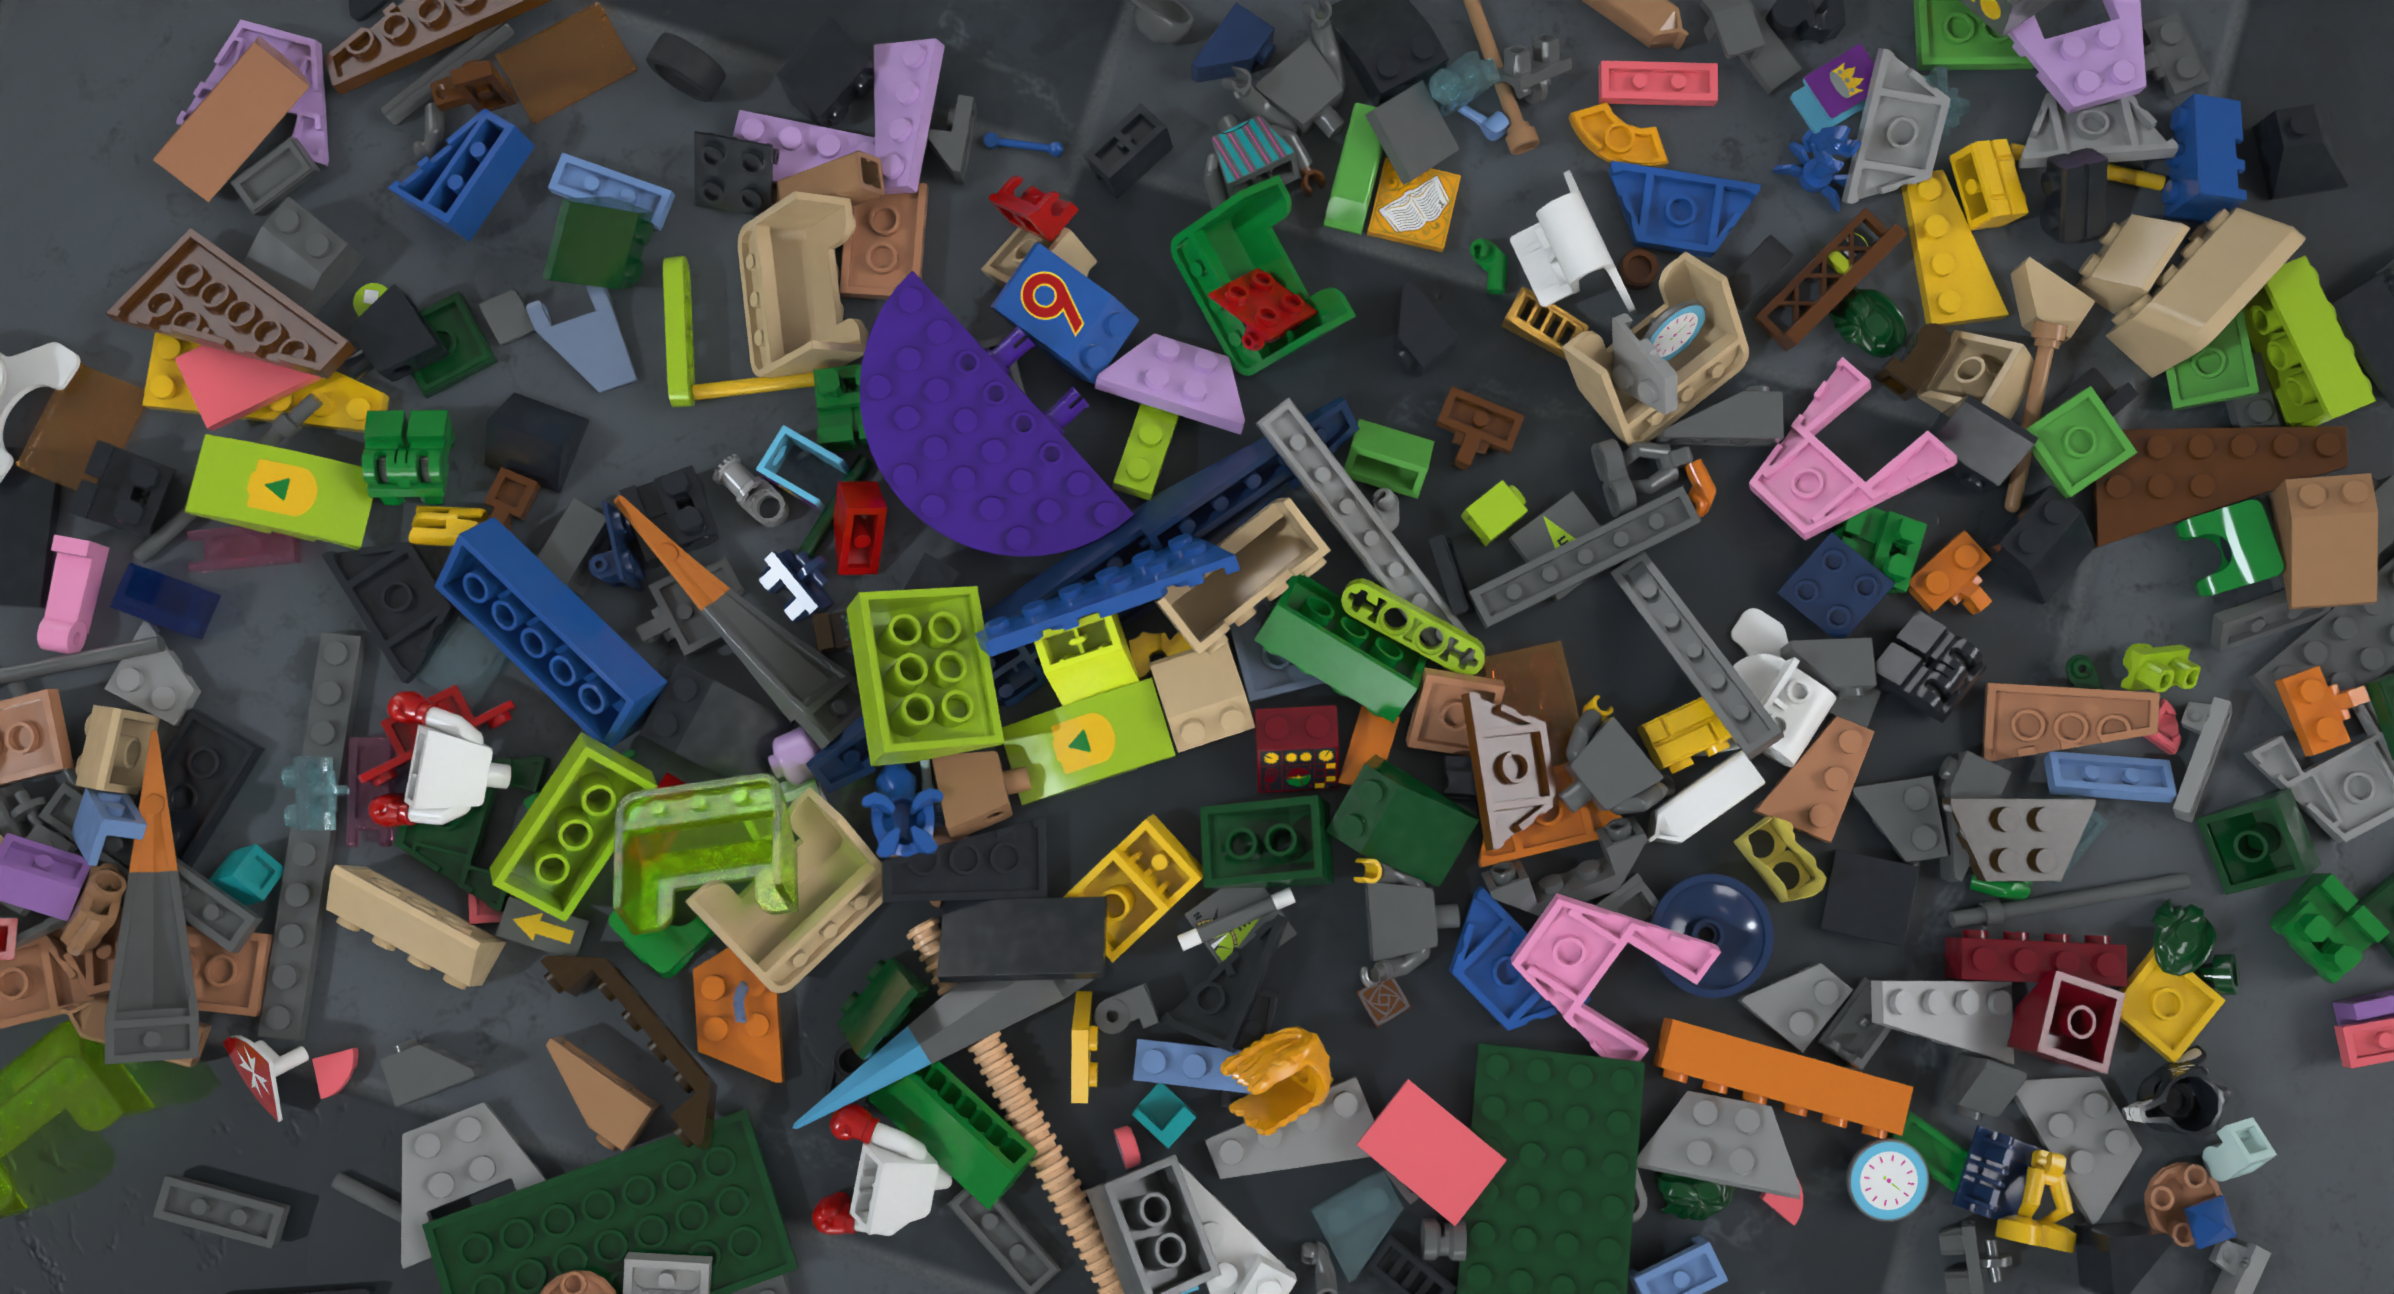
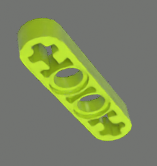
M686 256L664 257L663 288L668 395L673 408L691 407L695 405L692 386L695 385L690 269Z
M1364 578L1355 579L1345 587L1341 602L1343 609L1351 617L1455 673L1474 675L1483 668L1486 656L1485 648L1482 642L1472 635ZM1360 590H1364L1368 593L1366 599L1376 606L1379 598L1385 600L1380 607L1377 618L1371 615L1374 610L1373 606L1364 602L1360 607L1353 604L1354 597L1350 593L1358 594ZM1391 608H1400L1406 613L1407 622L1401 627H1392L1385 621V612ZM1427 627L1437 628L1441 631L1443 640L1437 646H1427L1421 641L1420 632ZM1450 637L1456 639L1453 645L1455 649L1465 652L1468 648H1472L1474 650L1473 657L1477 661L1468 660L1466 664H1462L1459 662L1460 654L1451 648L1448 656L1442 654L1447 649Z

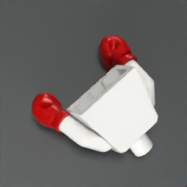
M400 691L390 698L387 704V712L390 717L400 723L418 724L406 793H387L372 799L368 810L374 824L385 828L415 825L417 823L443 825L467 814L471 806L482 805L486 787L508 788L511 780V766L491 763L492 748L483 743L482 733L462 716L440 709L439 705L430 702L425 696L416 691Z
M850 1103L833 1113L829 1125L831 1132L837 1139L849 1141L854 1138L863 1142L853 1198L851 1199L847 1193L840 1191L833 1195L824 1196L812 1212V1223L818 1232L826 1235H842L847 1233L855 1235L857 1231L866 1232L869 1235L891 1236L908 1223L926 1217L931 1210L934 1191L949 1188L952 1183V1176L938 1165V1162L927 1152L926 1146L922 1142L903 1131L880 1123V1119L873 1117L861 1105Z

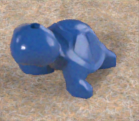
M904 763L885 765L875 780L876 792L862 799V806L864 808L871 807V824L878 840L876 854L879 858H888L893 855L909 857L918 853L927 855L935 853L938 845L932 837L935 828L933 802H941L943 800V793L933 788L915 793L918 788L917 777Z

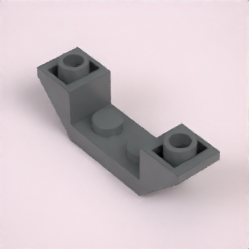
M1634 816L1617 818L1610 821L1606 826L1595 830L1604 854L1603 858L1586 860L1576 868L1560 874L1546 875L1534 884L1530 883L1529 877L1519 859L1511 862L1497 863L1490 870L1482 872L1481 875L1493 899L1541 916L1556 893L1586 902L1620 889L1647 842L1646 834Z

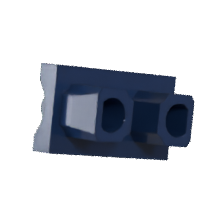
M787 549L779 554L773 551L764 559L769 566L762 573L759 581L772 594L780 593L786 586L794 596L783 608L793 622L803 621L814 613L827 611L835 604L823 590V587L829 583V580L822 573L828 565V561L824 556L821 555L811 560L805 551L795 556L790 549Z

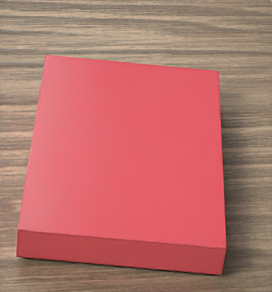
M204 345L175 358L206 428L211 431H215L322 379L319 376Z
M1409 1079L1404 1082L1356 1143L1358 1147L1454 1226L1457 1225L1506 1162L1503 1156Z

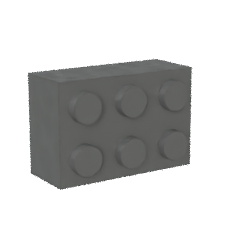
M1176 1154L1155 1160L1086 1190L1124 1294H1181L1222 1275Z

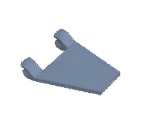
M587 285L588 294L596 311L553 326L549 310L545 304L538 300L528 303L526 310L535 331L599 393L602 394L638 381L612 306L608 288Z

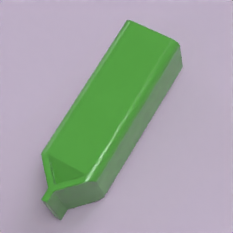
M1362 103L1354 104L1326 211L1324 227L1361 236L1384 151L1365 114L1377 107Z

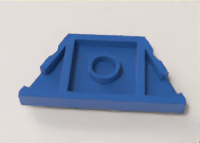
M1612 161L1608 170L1634 246L1682 254L1686 251L1691 255L1711 258L1761 187V184Z
M1479 886L1474 892L1448 971L1508 1031L1524 1026L1531 1020L1537 1018L1544 1019L1557 1014L1558 1009L1549 1000L1546 1001L1511 964V956L1528 933L1483 887ZM1589 996L1584 1001V1004H1587L1591 1000Z

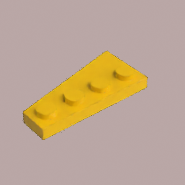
M1944 170L1933 171L1931 179L1901 186L1925 323H1937L1946 327L1999 320L2009 315L1970 231Z

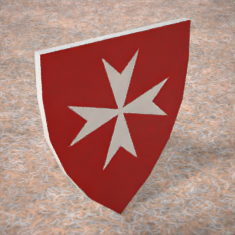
M241 1035L228 1037L223 1041V1044L243 1081L261 1105L278 1122L282 1121L276 1077L308 1061L307 1051L303 1046H299L279 1056L262 1040L253 1043Z

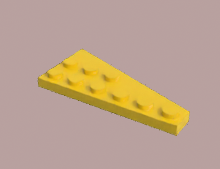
M155 333L142 406L154 410L200 415L175 360L176 357L201 346L200 344ZM335 371L328 379L322 377L321 380L239 419L272 422L283 411L289 413L305 397L312 393L323 405L308 417L301 426L364 433L367 411H387L389 396Z

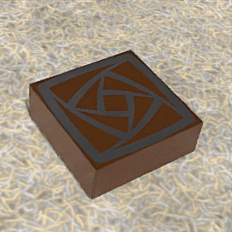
M1395 978L1380 981L1374 988L1364 986L1355 991L1376 1028L1412 1008Z

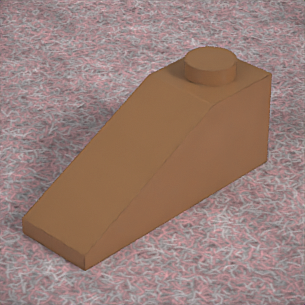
M565 1037L550 1038L546 1047L588 1127L598 1133L596 1140L612 1151H617L618 1148L624 1151L633 1147L661 1107V1104Z

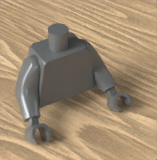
M1318 0L1320 7L1315 14L1311 5L1305 3L1302 7L1303 14L1313 20L1311 23L1312 41L1307 39L1256 83L1254 87L1251 85L1250 72L1232 66V70L1236 73L1235 83L1231 79L1223 78L1221 84L1223 88L1234 91L1236 100L1249 118L1262 116L1270 125H1278L1295 132L1300 137L1306 135L1317 125L1329 139H1332L1347 124L1334 110L1342 102L1343 91L1346 88V76L1333 28L1329 20L1332 15V6L1327 0Z

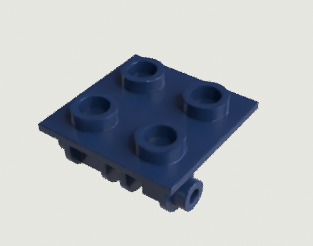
M602 501L612 551L593 556L589 562V570L593 576L612 587L630 586L642 592L641 580L646 579V571L641 557L635 556L632 542L637 541L634 527L620 510L607 501Z
M1831 532L1798 569L1795 568L1786 578L1787 582L1777 593L1832 638L1845 639L1895 585V582Z
M1977 1125L1952 1204L1997 1221L1999 1218L2008 1215H2016L2023 1200L2028 1166L2032 1167V1154L2037 1149H2043Z

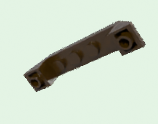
M545 956L541 963L549 972L544 975V978L559 994L565 990L577 997L600 978L595 985L609 1001L612 1002L617 998L626 1010L621 1013L624 1020L633 1030L638 1032L643 1029L652 1039L647 1044L651 1052L662 1063L669 1059L678 1070L673 1075L678 1084L688 1094L693 1090L696 1091L692 1097L670 1115L677 1123V1126L673 1129L674 1133L688 1148L695 1145L697 1148L706 1150L711 1146L718 1085L620 969L606 958Z

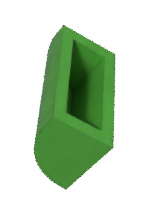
M1359 419L1357 424L1360 429L1354 433L1344 466L1346 473L1353 480L1379 488H1388L1393 492L1418 499L1429 468L1435 441Z

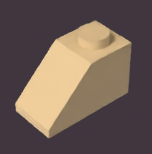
M2028 257L2015 267L2010 274L2021 326L2030 332L2031 335L2034 321L2051 322L2068 326L2065 342L2068 341L2096 302L2031 257Z

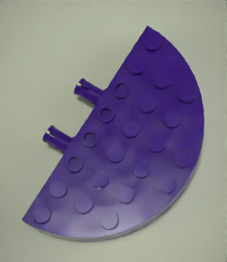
M912 270L890 295L874 322L865 347L859 385L860 410L870 451L880 472L903 504L934 530L958 543L993 554L1017 557L1043 556L1081 547L1103 537L1134 514L1130 508L1063 436L1065 433L1063 428L1090 406L1085 399L1081 397L1075 404L1069 407L1080 396L1072 386L1047 412L1045 409L1040 411L1008 375L1010 373L1008 368L1030 348L1035 346L1029 337H1026L1017 347H1014V344L1025 335L1017 325L1015 330L992 351L989 348L985 350Z

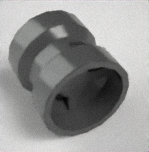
M1422 1217V1259L1436 1260L1439 1256H1448L1452 1261H1465L1467 1249L1465 1219L1461 1218L1457 1225L1454 1226L1449 1221L1439 1222L1436 1218Z

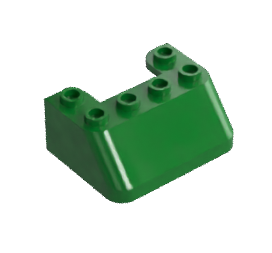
M1279 174L1240 190L1178 233L1171 242L1172 257L1226 356L1230 358L1233 368L1245 376H1251L1356 317L1344 294L1336 288L1328 287L1311 297L1309 296L1272 227L1289 215L1292 206L1289 192ZM1260 268L1262 271L1269 273L1289 291L1299 295L1304 302L1317 310V313L1303 321L1298 329L1294 331L1289 330L1284 337L1272 343L1266 342L1262 349L1253 351L1246 349L1242 344V337L1247 325L1208 297V294Z

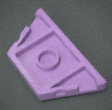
M1154 333L1097 376L1095 389L1240 435L1243 431L1245 418L1228 356Z

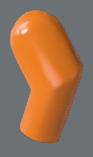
M1698 459L1683 468L1692 484L1688 497L1699 517H1703L1709 512L1717 490L1702 459Z

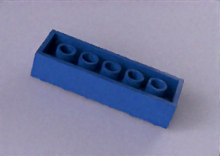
M495 517L458 535L434 587L593 739L612 748L637 732L667 681Z

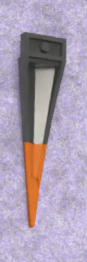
M618 495L614 499L618 509L790 722L796 720L822 750L863 714L858 681L848 670L797 638L734 592L680 548L626 498Z
M155 729L150 733L139 804V812L147 823L143 839H134L106 1011L105 1064L199 1058V1012L158 732Z

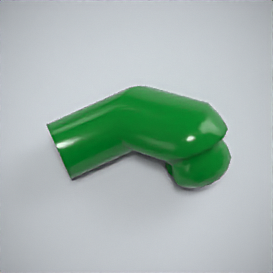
M1479 238L1474 240L1469 250L1474 261L1487 272L1486 292L1495 295L1506 293L1507 256L1488 239Z
M1973 874L1970 890L1999 898L2024 900L2032 892L2030 889L2032 881H1980Z

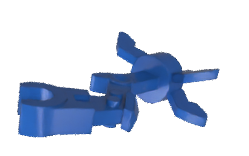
M1848 126L1825 127L1816 134L1808 129L1802 138L1803 146L1794 141L1789 145L1790 151L1795 157H1798L1803 168L1794 164L1775 166L1772 172L1782 175L1789 174L1799 178L1802 188L1811 193L1821 192L1823 196L1829 199L1834 211L1838 213L1841 209L1838 192L1829 184H1840L1845 187L1848 175L1833 174L1838 173L1844 163L1835 160L1831 154L1851 158L1862 143L1860 140L1847 138L1851 131ZM1807 152H1812L1815 158L1810 160Z

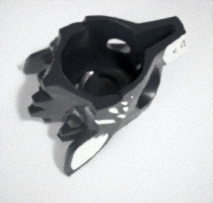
M2196 1045L2185 1051L2176 1063L2172 1062L2167 1067L2145 1078L2139 1085L2136 1102L2121 1108L2124 1120L2145 1123L2156 1131L2190 1136L2218 1135L2217 1132L2222 1129L2219 1127L2220 1115L2230 1099L2231 1092L2227 1087L2217 1085L2206 1077L2209 1073L2208 1068L2198 1065L2207 1058V1052Z

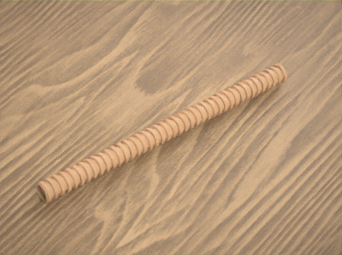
M933 917L909 930L906 936L908 940H914L915 945L912 947L914 951L919 950L921 953L919 960L920 962L925 961L928 966L925 968L927 974L931 972L933 976L931 983L938 985L939 990L937 994L942 996L958 982H940L937 977L941 930L938 924L941 921L939 918L934 919ZM998 1031L971 1044L967 1050L969 1053L974 1052L976 1056L973 1059L974 1063H980L982 1067L979 1071L982 1076L986 1074L988 1081H986L987 1087H993V1098H999L1001 1102L998 1104L999 1109H1005L1007 1113L1004 1116L1005 1120H1010L1013 1124L1012 1128L1038 1151L1029 1165L1030 1167H1036V1178H1042L1044 1182L1041 1185L1042 1189H1048L1050 1193L1047 1197L1049 1202H1055V1213L1062 1215L1060 1219L1061 1224H1066L1069 1228L1066 1234L1068 1237L1073 1236L1075 1241H1073L1072 1245L1074 1248L1079 1247L1081 1251L1078 1255L1080 1260H1086V1271H1092V1282H1098L1100 1286L1097 1289L1098 1293L1124 1294L1095 1214L1092 1211L1091 1203L1087 1202L1085 1198L1088 1196L1086 1190L1081 1191L1079 1186L1082 1182L1079 1178H1074V1167H1068V1156H1062L1060 1152L1063 1150L1062 1145H1056L1054 1140L1057 1136L1055 1133L1049 1132L1048 1128L1051 1126L1049 1121H1043V1110L1038 1111L1036 1108L1038 1104L1037 1099H1032L1029 1095L1032 1093L1030 1087H1025L1023 1082L1026 1081V1078L1019 1076L1017 1071L1020 1067L1018 1064L1013 1065L1011 1061L1014 1058L1013 1054H1007L1005 1050L1008 1046L1007 1043H1001L999 1039L1002 1035L1001 1032Z

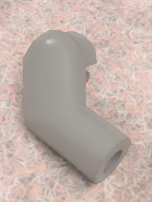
M1381 488L1373 495V505L1375 511L1392 532L1400 522L1399 500L1390 489Z

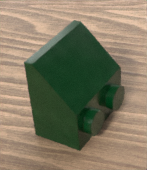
M2291 788L2250 798L2196 818L2226 895L2306 876L2322 865Z

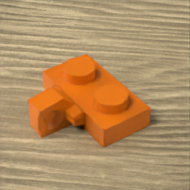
M1964 530L1958 533L1911 576L1907 590L1929 614L1936 611L1944 602L1949 600L1953 605L1961 602L1974 615L1981 612L1992 602L1983 589L1978 586L1982 579L1977 575L1992 559Z
M2320 666L2312 667L2274 681L2305 756H2313L2351 742L2343 721L2351 718L2348 708L2370 701L2364 685L2340 692L2337 684L2327 685Z

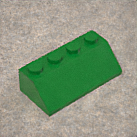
M1306 575L1291 576L1285 581L1289 586L1288 589L1275 599L1262 621L1254 640L1260 643L1269 653L1280 655L1295 664L1304 674L1317 677L1330 685L1338 694L1348 696L1364 705L1373 715L1384 717L1394 723L1417 691L1427 657L1351 617L1342 607V597L1323 585L1306 577Z

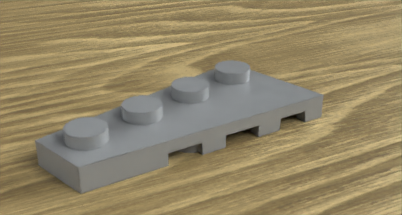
M1871 980L1872 1023L1910 1035L1931 1039V1041L1942 1045L1960 1048L1965 1052L1982 1055L2000 1063L2014 1064V1049L2007 1047L2013 1022L2012 982Z
M1356 1076L1331 1085L1325 1101L1320 1106L1310 1108L1306 1114L1300 1115L1293 1122H1289L1286 1127H1279L1276 1133L1269 1136L1260 1135L1256 1129L1246 1126L1245 1122L1209 1136L1204 1140L1219 1178L1225 1179L1371 1157L1358 1147L1356 1143L1371 1126L1374 1119Z

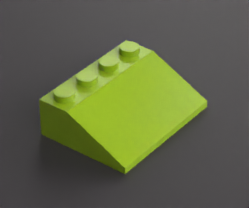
M978 587L859 592L846 610L871 766L913 763L1002 745L1004 738L990 657L980 648L975 633L984 630Z

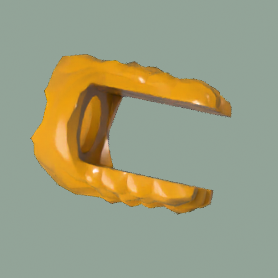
M1299 1026L1285 1027L1272 1034H1265L1261 1040L1254 1041L1250 1047L1244 1048L1237 1055L1228 1057L1221 1064V1074H1224V1076L1232 1075V1079H1236L1237 1084L1248 1086L1247 1091L1251 1092L1246 1097L1230 1104V1112L1243 1117L1246 1126L1256 1129L1258 1134L1269 1136L1276 1133L1279 1127H1286L1289 1122H1293L1300 1115L1306 1114L1310 1108L1320 1106L1325 1101L1334 1078L1331 1077L1329 1068L1330 1056L1326 1053L1319 1036Z

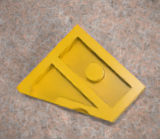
M1076 991L1072 1022L1071 1103H1088L1089 1087H1097L1098 1062H1091V1051L1098 1050V1026H1092V991Z

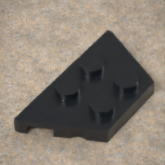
M409 541L392 543L386 547L369 546L358 548L359 550L325 552L321 556L401 682L409 684L414 680L457 609L434 587L437 582L436 576L416 545Z

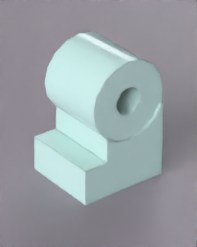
M2252 1117L2226 1125L2220 1129L2217 1134L2222 1142L2206 1147L2203 1151L2202 1159L2209 1175L2215 1180L2223 1182L2253 1172L2277 1154Z

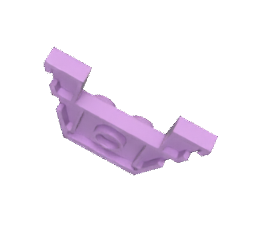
M2102 0L2111 21L2052 38L2044 39L2035 15L2011 30L2007 35L2014 42L2012 48L2020 57L2026 56L2039 72L2036 77L2067 114L2139 94L2146 87L2140 0Z
M240 19L215 58L214 62L217 63L205 83H199L193 93L196 96L187 111H181L177 117L176 124L182 125L255 39L260 36L291 61L308 80L310 87L287 112L297 115L292 137L298 138L315 163L328 166L329 151L322 43L311 38Z

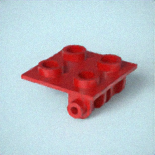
M1260 268L1208 294V297L1247 325L1242 337V344L1246 349L1253 351L1262 349L1266 342L1272 343L1284 337L1289 330L1294 331L1298 329L1303 321L1317 313V310L1304 302L1299 295L1289 291L1269 273L1262 271Z

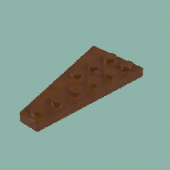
M2347 426L2122 429L2138 453L2092 483L2093 531L2096 544L2094 549L2165 525H2171L2239 501L2269 493L2275 490L2285 479L2319 477L2349 466Z

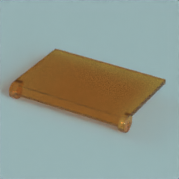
M599 1L503 52L495 54L533 124L637 71Z
M80 362L79 369L68 385L62 390L54 389L15 466L77 491L81 479L97 484L99 479L84 473L97 439L124 449L145 408L142 406L145 390L87 367Z

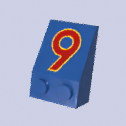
M1035 242L990 306L1014 328L1018 325L1025 333V337H1029L1036 347L1070 376L1096 384L1098 374L1107 368L1139 321L1114 296L1038 242Z

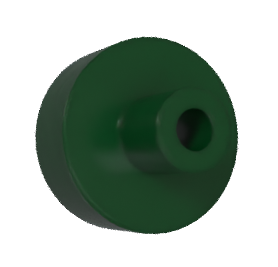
M2215 954L2213 957V967L2198 968L2199 978L2205 983H2215L2216 991L2219 995L2239 994L2240 976L2234 954Z

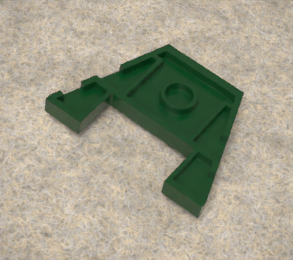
M530 756V758L495 759L491 763L511 766L510 787L537 793L541 792L550 759L543 756ZM486 787L482 805L471 806L467 814L443 825L417 823L415 825L399 826L394 842L395 846L435 872L447 877L456 883L458 887L469 894H473L492 909L504 912L511 894L492 885L490 870L475 866L498 788Z

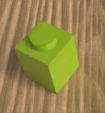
M1502 480L1466 508L1460 517L1486 547L1518 522L1528 510L1524 506L1526 500L1522 493L1514 485L1508 487Z

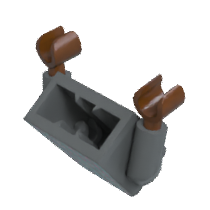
M1229 114L1219 121L1218 129L1220 133L1214 135L1211 139L1213 152L1206 158L1203 182L1212 209L1240 190L1278 174L1284 185L1300 178V171L1303 176L1300 181V190L1307 197L1313 195V190L1308 184L1309 178L1316 180L1321 189L1324 188L1326 184L1325 174L1320 170L1311 168L1312 160L1295 132L1275 124L1270 125L1262 116H1255L1241 123L1237 115Z

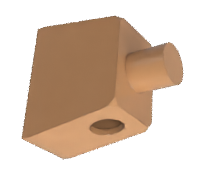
M995 751L960 753L932 759L938 790L943 793L941 804L946 828L952 841L1011 817L1013 813L1009 795L1032 790L1027 767L1023 766L1003 771L998 752Z

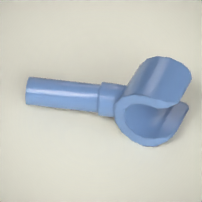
M1459 102L1455 110L1476 122L1488 140H1498L1507 133L1509 120L1502 112L1497 111L1487 118L1462 102Z

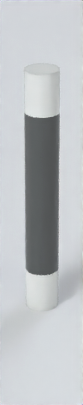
M1288 887L1177 937L1183 951L1291 905L1296 901Z

